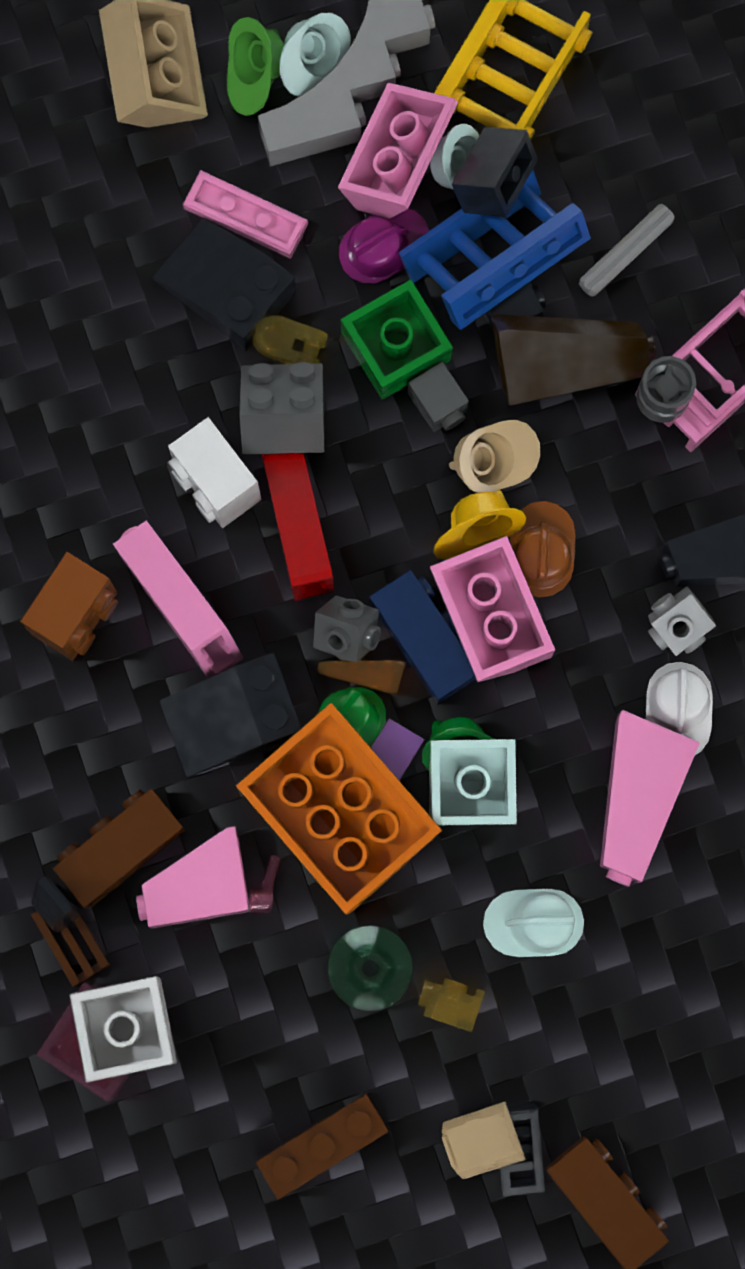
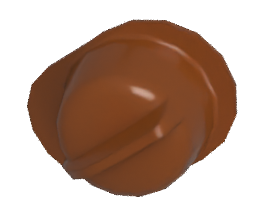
M547 501L533 502L521 509L526 516V522L517 533L510 536V544L532 596L540 598L553 596L560 592L571 580L574 569L576 534L574 522L566 510L555 503Z

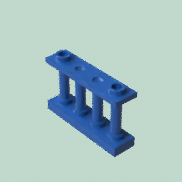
M534 170L530 173L506 217L463 213V210L460 209L399 252L408 277L413 283L429 274L446 291L441 297L451 321L460 330L591 239L583 213L574 203L556 213L539 197L542 193ZM524 206L543 222L542 225L526 236L506 219ZM492 228L511 245L493 259L474 242ZM459 251L478 268V270L460 282L442 265V263Z

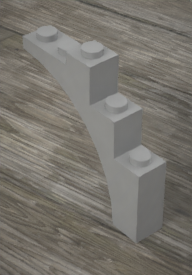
M369 0L366 16L357 36L338 65L313 89L287 105L258 115L259 130L270 166L360 142L361 127L367 125L361 102L381 97L387 83L396 84V78L401 77L396 53L430 44V29L435 28V20L430 5L423 6L422 0Z

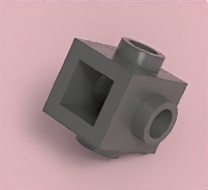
M334 596L315 612L313 648L335 655L341 660L357 663L370 650H374L379 643L381 637V628L378 627L379 609L364 605L356 599Z

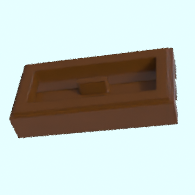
M37 911L31 914L73 987L110 966L109 961L82 915L75 919L74 922L98 963L93 966L90 965L67 926L61 931V934L83 972L77 975L49 925Z

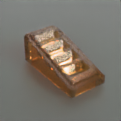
M400 660L358 661L357 663L353 661L319 662L317 671L323 676L396 695L399 692L406 662H401Z

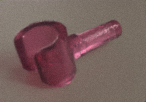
M270 856L263 881V890H250L249 907L251 913H268L273 908L274 880L280 858L277 856Z

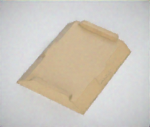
M505 1102L443 1122V1136L441 1138L452 1168L455 1169L462 1179L526 1160Z

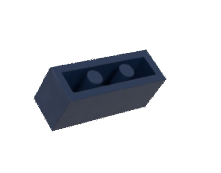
M410 570L371 595L369 601L371 607L379 609V619L438 705L475 681L476 677L463 646L454 635L456 629L449 613L446 610L438 611L431 600L435 597V593L423 576L417 579Z

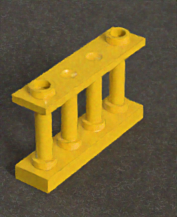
M489 0L434 94L455 98L458 104L453 113L459 111L486 127L527 130L531 140L535 131L531 128V125L574 52L582 53L590 40L592 31L588 30L591 14L583 11L574 27L526 0ZM516 13L566 40L556 59L504 32V27L501 24L506 15L513 16ZM498 46L546 72L547 74L537 91L535 92L485 65V59L481 57L487 47L494 48ZM477 78L527 105L517 125L465 97V92L462 89L468 79L474 81Z

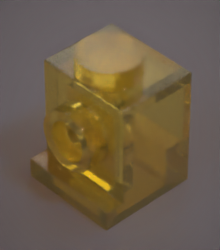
M444 978L442 985L425 981L418 1005L425 1007L422 1016L472 1032L485 991L476 989L474 995L471 996L466 994L467 985Z

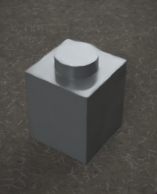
M443 361L408 382V395L433 432L444 427L445 431H448L465 420L464 414L468 412L469 400Z

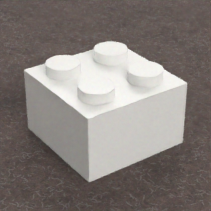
M209 417L168 446L172 457L168 464L172 468L173 476L185 491L189 488L194 490L195 493L192 495L196 500L195 504L209 523L216 519L219 525L224 528L261 501L257 480Z
M151 977L70 995L86 1082L177 1063L160 977Z

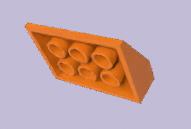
M332 703L236 785L345 914H350L442 831Z

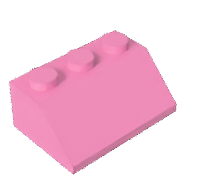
M387 83L338 186L339 190L356 210L390 219L409 208L458 104L455 98Z
M507 536L430 566V570L477 682L515 673L552 658L555 648Z

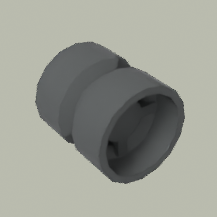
M674 356L660 357L652 361L645 369L636 393L637 405L642 414L650 420L659 423L671 422L679 418L687 409L696 388V377L691 366L683 359Z

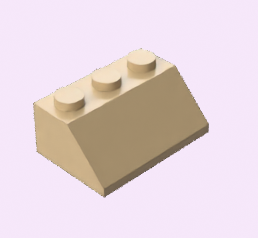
M114 0L99 10L117 122L148 128L203 119L208 116L189 5L169 0Z

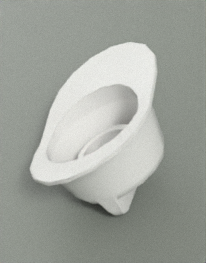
M684 662L668 663L659 668L649 680L646 698V720L700 742L695 755L700 753L708 743L712 729L713 694L711 683L704 672L692 664Z

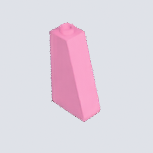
M147 520L139 526L126 530L121 538L113 543L122 560L207 678L230 669L244 659L224 623Z
M624 710L619 713L615 723L600 867L609 870L607 878L629 887L631 881L637 883L643 881L700 742Z

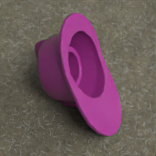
M408 208L390 219L372 215L359 222L344 235L339 246V259L343 270L352 279L368 284H376L402 271L405 267L399 252L429 232L426 221L416 211Z

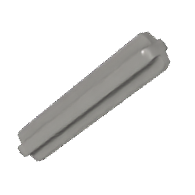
M663 204L653 209L581 277L579 285L583 291L591 297L597 295L673 223L675 216L671 210Z

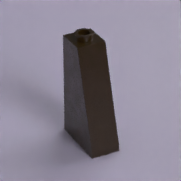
M502 314L491 316L502 390L509 405L643 377L645 369L651 363L650 360L656 359L653 337L651 335L646 336L639 323Z

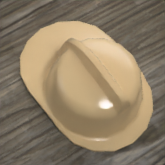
M518 420L501 421L479 428L463 437L455 448L454 461L449 463V467L457 472V475L470 490L477 493L495 492L519 484L531 476L537 468L540 459V442L536 432L528 424Z

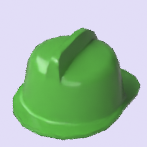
M250 17L239 19L233 25L229 35L228 96L234 109L245 116L256 114L263 108L268 99L271 84L280 76V57L285 46L276 29H266L258 20Z

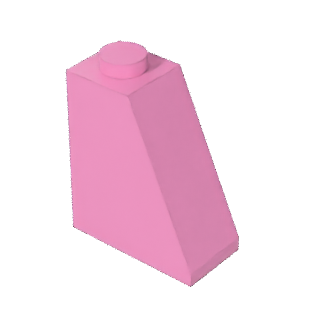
M236 827L224 829L142 884L143 895L136 896L140 921L147 920L148 927L153 929L251 912Z

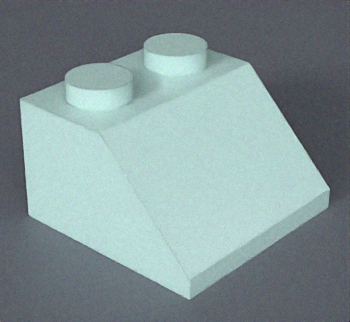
M515 739L430 741L429 816L437 825L517 824Z

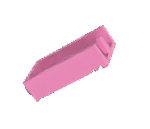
M745 289L672 355L684 361L692 355L721 385V390L731 395L716 410L695 388L694 395L685 412L671 422H664L668 427L674 423L689 438L685 447L690 452L745 403V384L736 391L734 383L731 380H725L697 351L705 341L737 312L745 318Z

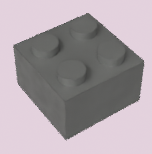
M299 362L282 365L258 363L241 366L240 428L242 454L325 452L323 363L309 364Z

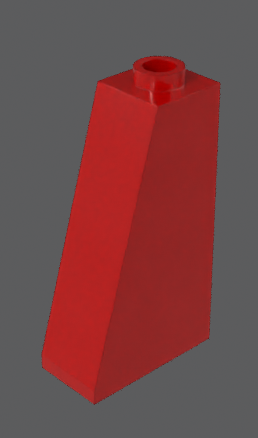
M304 453L262 454L294 601L334 593L333 575Z

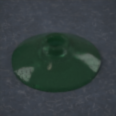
M363 926L349 931L337 941L329 957L328 974L334 991L345 1003L360 1010L375 1011L391 1006L405 993L411 981L412 960L406 945L396 934L378 926ZM372 960L377 963L379 970L375 976L368 977L362 972V966L366 961Z

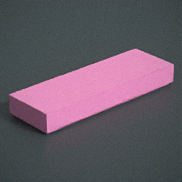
M204 171L199 172L183 203L185 210L202 218L204 217L223 228L290 259L308 226L307 219Z

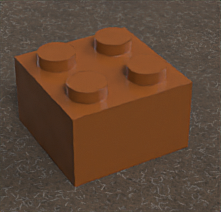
M66 552L20 622L32 636L73 661L78 653L83 656L92 645L96 636L92 631L100 619L106 621L118 604V600L115 599L117 591L107 576Z

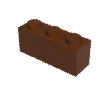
M142 789L135 792L122 804L125 808L122 813L113 820L109 816L103 818L90 829L89 832L92 834L90 839L81 846L76 842L71 844L57 856L60 863L52 869L85 909L89 910L186 831L152 789L146 793Z
M366 1093L258 1159L256 1164L275 1197L279 1200L389 1131Z
M583 1136L544 1169L624 1269H637L669 1242L663 1234V1231L668 1226L652 1206L645 1211L635 1199L641 1192L625 1173L618 1177L608 1163L613 1157L598 1139L591 1143Z

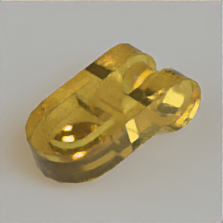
M271 315L265 317L256 327L253 343L260 354L285 364L299 362L320 364V361L317 359L320 348L325 347L328 334L288 318ZM295 338L305 343L302 353L292 349Z

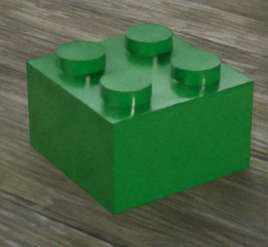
M412 280L405 282L341 319V334L382 400L408 386V382L442 361L444 364L451 361L453 347Z

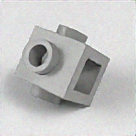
M688 586L675 596L668 593L653 604L651 607L653 612L648 615L653 626L648 632L662 650L669 646L676 656L682 651L690 653L697 649L706 640L704 635L716 627L712 616ZM683 621L679 625H674L676 622Z

